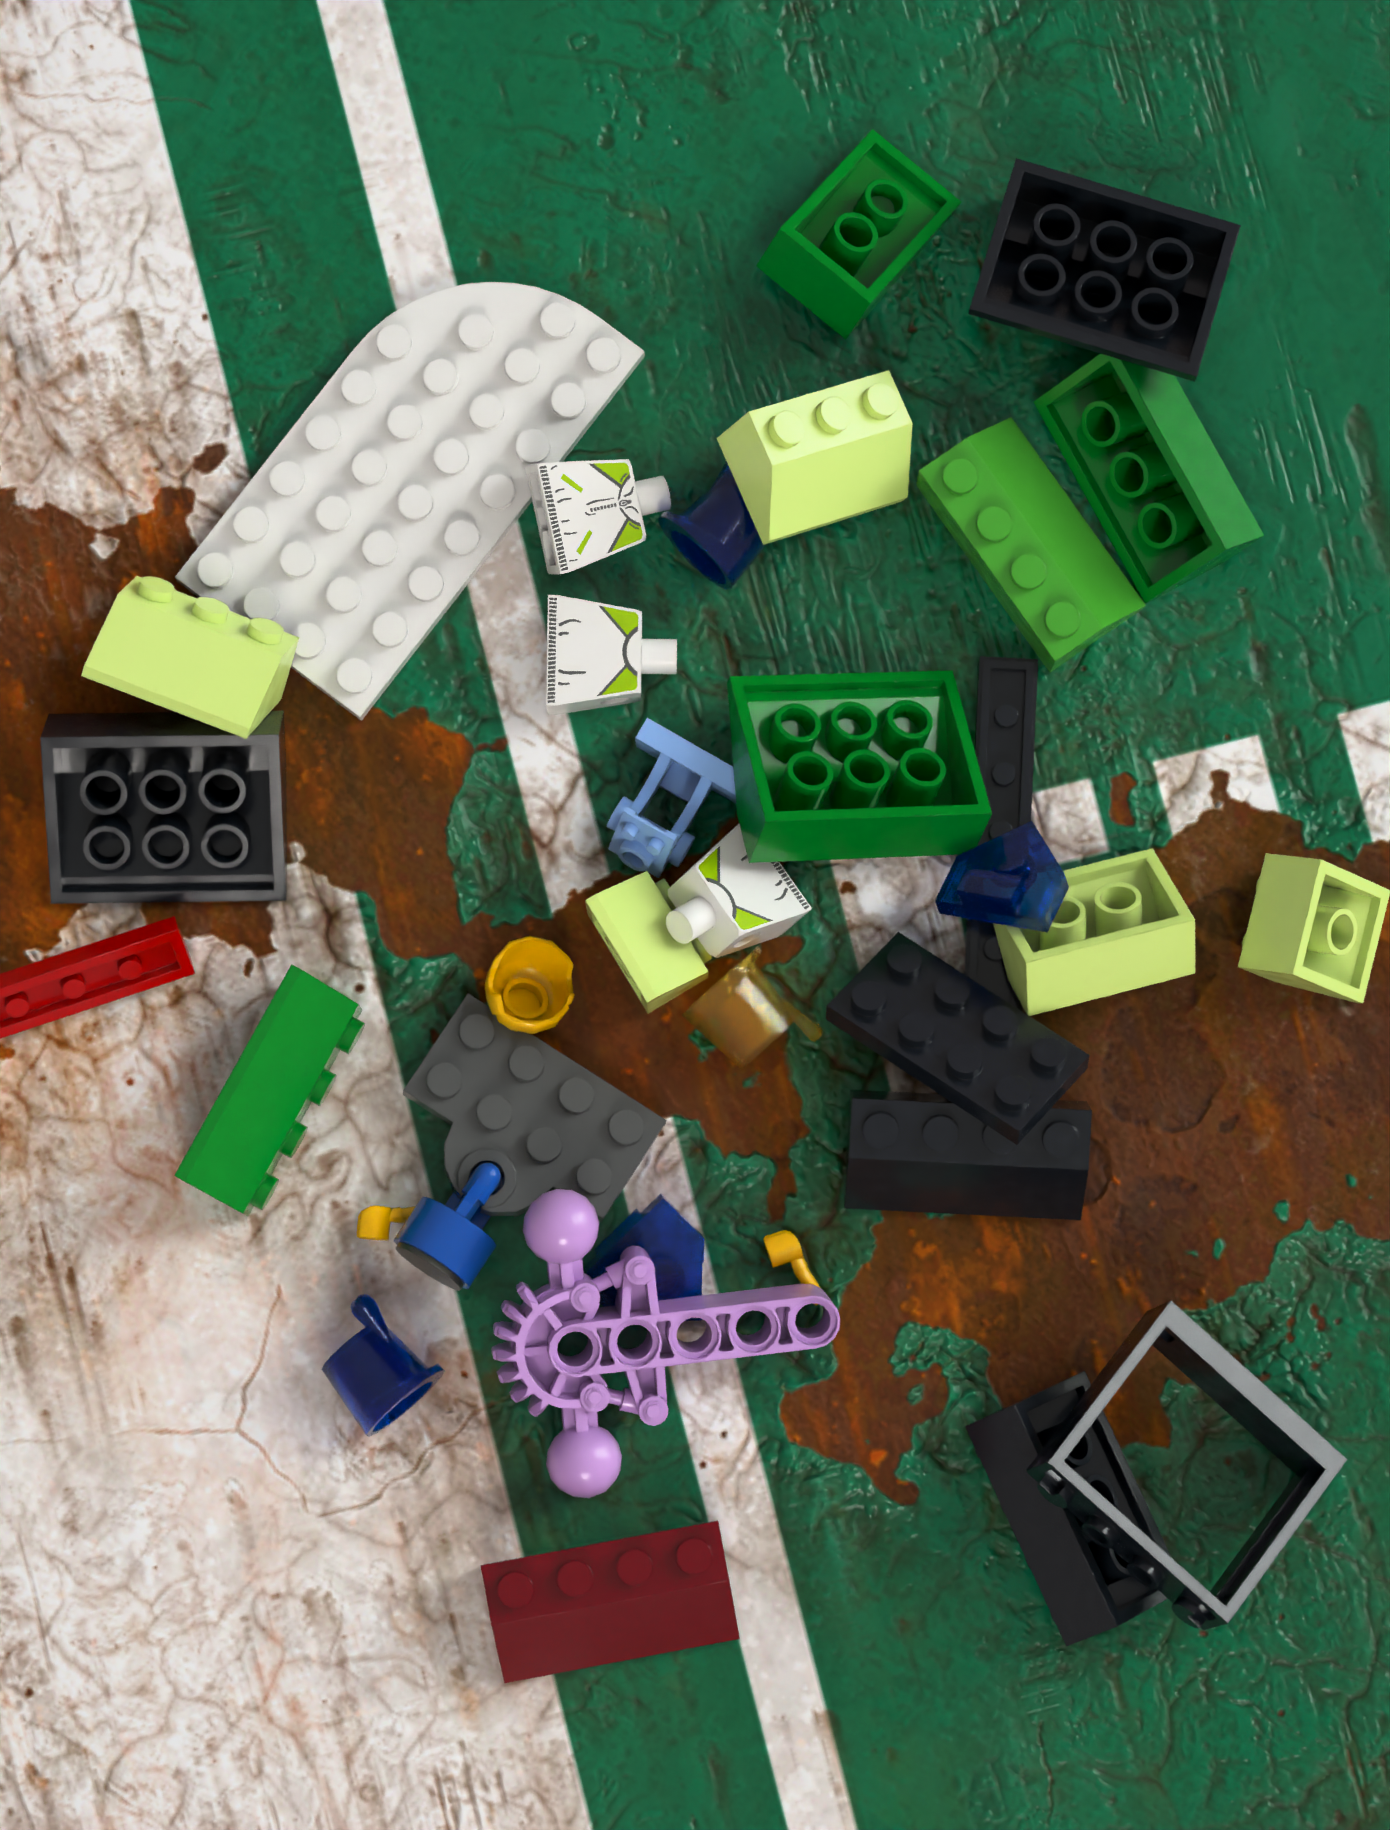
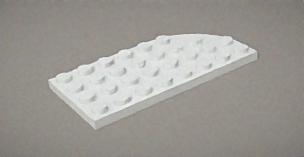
M481 282L448 287L424 295L387 316L360 341L175 578L177 582L198 598L209 597L225 603L229 607V611L250 619L265 618L280 624L284 632L300 637L291 668L362 721L531 504L532 497L525 465L563 462L643 360L645 351L580 304L538 287L517 283Z

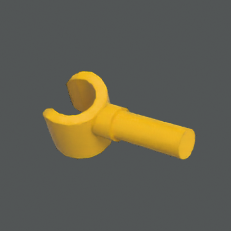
M370 1206L365 1208L358 1216L357 1237L360 1239L389 1241L390 1223H405L416 1206L407 1208Z
M782 1230L764 1237V1244L772 1268L791 1263L793 1272L800 1284H814L820 1288L807 1267L808 1264L804 1259L800 1243L795 1234L788 1230Z

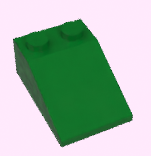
M872 129L782 225L756 267L846 340L877 306L962 202Z

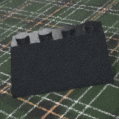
M1016 158L968 314L1195 382L1241 225Z
M271 711L247 739L177 712L48 714L40 741L51 904L287 900V794L284 711Z

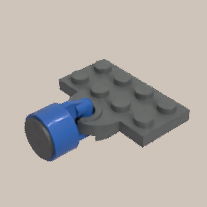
M467 994L403 1090L405 1097L451 1125L444 1143V1172L453 1193L445 1205L431 1198L422 1197L394 1238V1242L397 1245L396 1250L416 1268L445 1286L458 1291L462 1288L469 1289L497 1246L494 1240L483 1231L491 1216H514L515 1218L527 1212L531 1203L543 1193L555 1189L573 1190L585 1196L595 1207L598 1219L602 1222L658 1137L667 1120L534 1035L508 1029L498 1022L496 1015L490 1012L489 1006Z

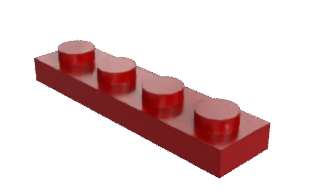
M175 916L1 973L0 1039L195 974L192 959Z

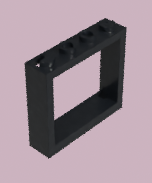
M1168 1301L1148 1310L1026 1469V1472L1039 1483L1037 1485L1038 1491L1046 1500L1057 1507L1067 1508L1083 1522L1082 1529L1092 1541L1104 1548H1112L1128 1563V1572L1138 1582L1149 1588H1156L1173 1603L1171 1606L1172 1610L1179 1619L1194 1628L1207 1630L1230 1622L1347 1461V1458L1176 1304ZM1152 1345L1295 1473V1476L1210 1592L1064 1462Z

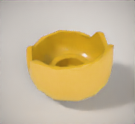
M527 936L509 941L493 959L487 972L485 993L490 1012L496 1015L499 1023L513 1031L535 1034L555 1027L569 1010V1005L575 996L572 983L573 962L570 957L551 940Z

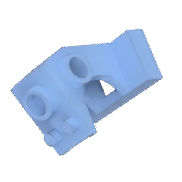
M647 718L635 737L636 747L657 758V762L636 799L632 801L623 796L606 827L615 831L608 848L610 851L616 853L620 860L628 867L637 871H648L659 878L668 863L678 868L686 857L695 840V837L687 833L711 790L735 804L736 794L733 766ZM659 787L687 802L685 809L671 831L643 816Z

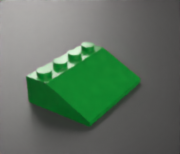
M953 670L729 676L727 692L736 807L749 863L974 854L992 815Z

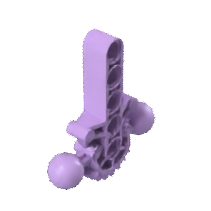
M555 1189L543 1193L531 1203L524 1216L523 1225L527 1246L537 1257L547 1262L549 1284L538 1288L534 1292L524 1282L516 1285V1290L524 1302L521 1306L509 1300H504L501 1304L502 1312L512 1319L513 1322L500 1321L493 1324L494 1335L500 1339L507 1340V1342L493 1346L491 1352L494 1360L507 1362L497 1371L500 1382L510 1383L516 1381L509 1392L514 1402L523 1401L531 1396L528 1410L535 1417L540 1415L548 1404L561 1408L563 1430L554 1438L547 1452L546 1466L549 1476L561 1491L573 1497L591 1498L606 1492L621 1471L622 1462L618 1441L608 1430L599 1426L597 1412L602 1411L610 1403L618 1405L620 1411L638 1414L645 1424L656 1426L664 1422L668 1416L666 1366L800 1351L826 1346L836 1337L839 1331L840 1316L838 1309L823 1289L814 1284H794L658 1301L655 1267L648 1253L640 1246L627 1247L622 1252L620 1261L606 1267V1273L592 1279L584 1273L582 1258L592 1249L598 1238L599 1219L595 1207L585 1196L573 1190ZM614 1285L615 1289H617L615 1306L599 1307V1292ZM813 1303L823 1306V1316L815 1326L801 1328L795 1324L798 1311L805 1305ZM753 1310L765 1314L764 1324L756 1333L742 1335L736 1332L737 1322L744 1313ZM701 1318L706 1321V1329L699 1339L692 1342H683L677 1339V1330L686 1319ZM641 1325L647 1328V1337L640 1346L633 1349H624L617 1345V1338L625 1327ZM581 1332L588 1336V1343L585 1349L577 1355L565 1356L557 1351L560 1339L567 1333ZM624 1372L629 1388L624 1387L622 1391L607 1388L608 1385L602 1374Z

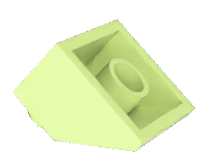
M1266 853L1256 885V894L1247 931L1242 941V951L1238 967L1273 982L1355 1003H1363L1390 890L1321 859Z
M645 871L585 900L589 918L649 1014L707 979L709 972L704 963L711 960L712 956L708 954L698 938L689 943L682 944L670 935L666 926V916L669 912L676 909L668 897L670 886L664 878L654 883L648 871Z

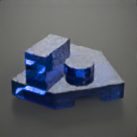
M1030 821L956 856L935 899L939 914L1048 933L1069 886L1063 870L1034 823Z
M660 1194L642 1212L638 1209L634 1210L594 1249L597 1256L583 1268L584 1273L594 1279L606 1273V1267L620 1261V1256L627 1247L640 1246L648 1253L655 1267L658 1301L701 1296L704 1237ZM614 1285L599 1292V1303L603 1307L615 1306L617 1289H615ZM689 1318L685 1321H702V1319Z

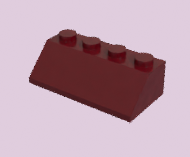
M718 1520L481 1565L490 1621L504 1683L740 1639Z

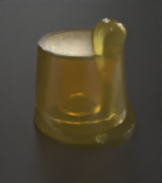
M758 946L733 966L681 1014L739 1069L745 1067L793 1022L813 1042H816L823 1034L820 1025L778 994L757 966L755 961L762 953Z

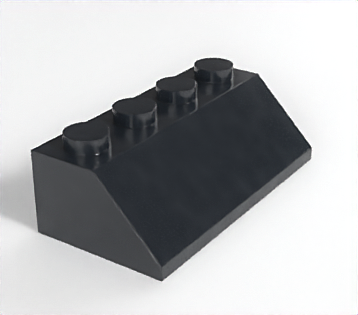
M850 1090L844 1208L1081 1220L1089 1170L1092 1110L1087 1101L1058 1100L1021 1142L1016 1145L940 1094Z
M1085 1371L965 1426L976 1454L982 1462L999 1499L1001 1508L1011 1525L1026 1562L1035 1577L1066 1647L1115 1628L1168 1599L1156 1588H1149L1138 1582L1128 1572V1563L1112 1548H1104L1092 1541L1082 1529L1083 1522L1067 1508L1057 1507L1046 1500L1038 1491L1037 1485L1039 1483L1026 1472L1032 1461L1090 1387L1091 1383ZM1102 1410L1064 1462L1171 1557L1107 1417Z

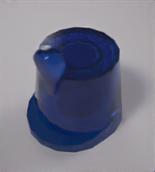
M727 461L712 487L683 512L677 515L667 511L663 512L658 518L659 525L664 534L680 554L704 577L726 590L733 588L767 545H763Z
M362 1294L351 1303L350 1308L353 1315L365 1328L344 1343L325 1362L322 1371L366 1436L370 1437L389 1426L413 1407L439 1381L445 1370L439 1363L429 1368L387 1327L376 1301L371 1296Z

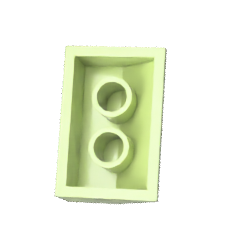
M889 370L749 411L717 437V441L763 545L896 504L908 497L912 421Z
M136 576L117 594L84 664L81 676L247 739L282 699L300 637L284 632L283 627L272 620L265 618L250 619L231 612L225 603L209 597L194 598L176 591L174 586L164 579L152 576Z
M1153 848L986 890L987 903L1007 978L1028 1016L1195 974V919Z

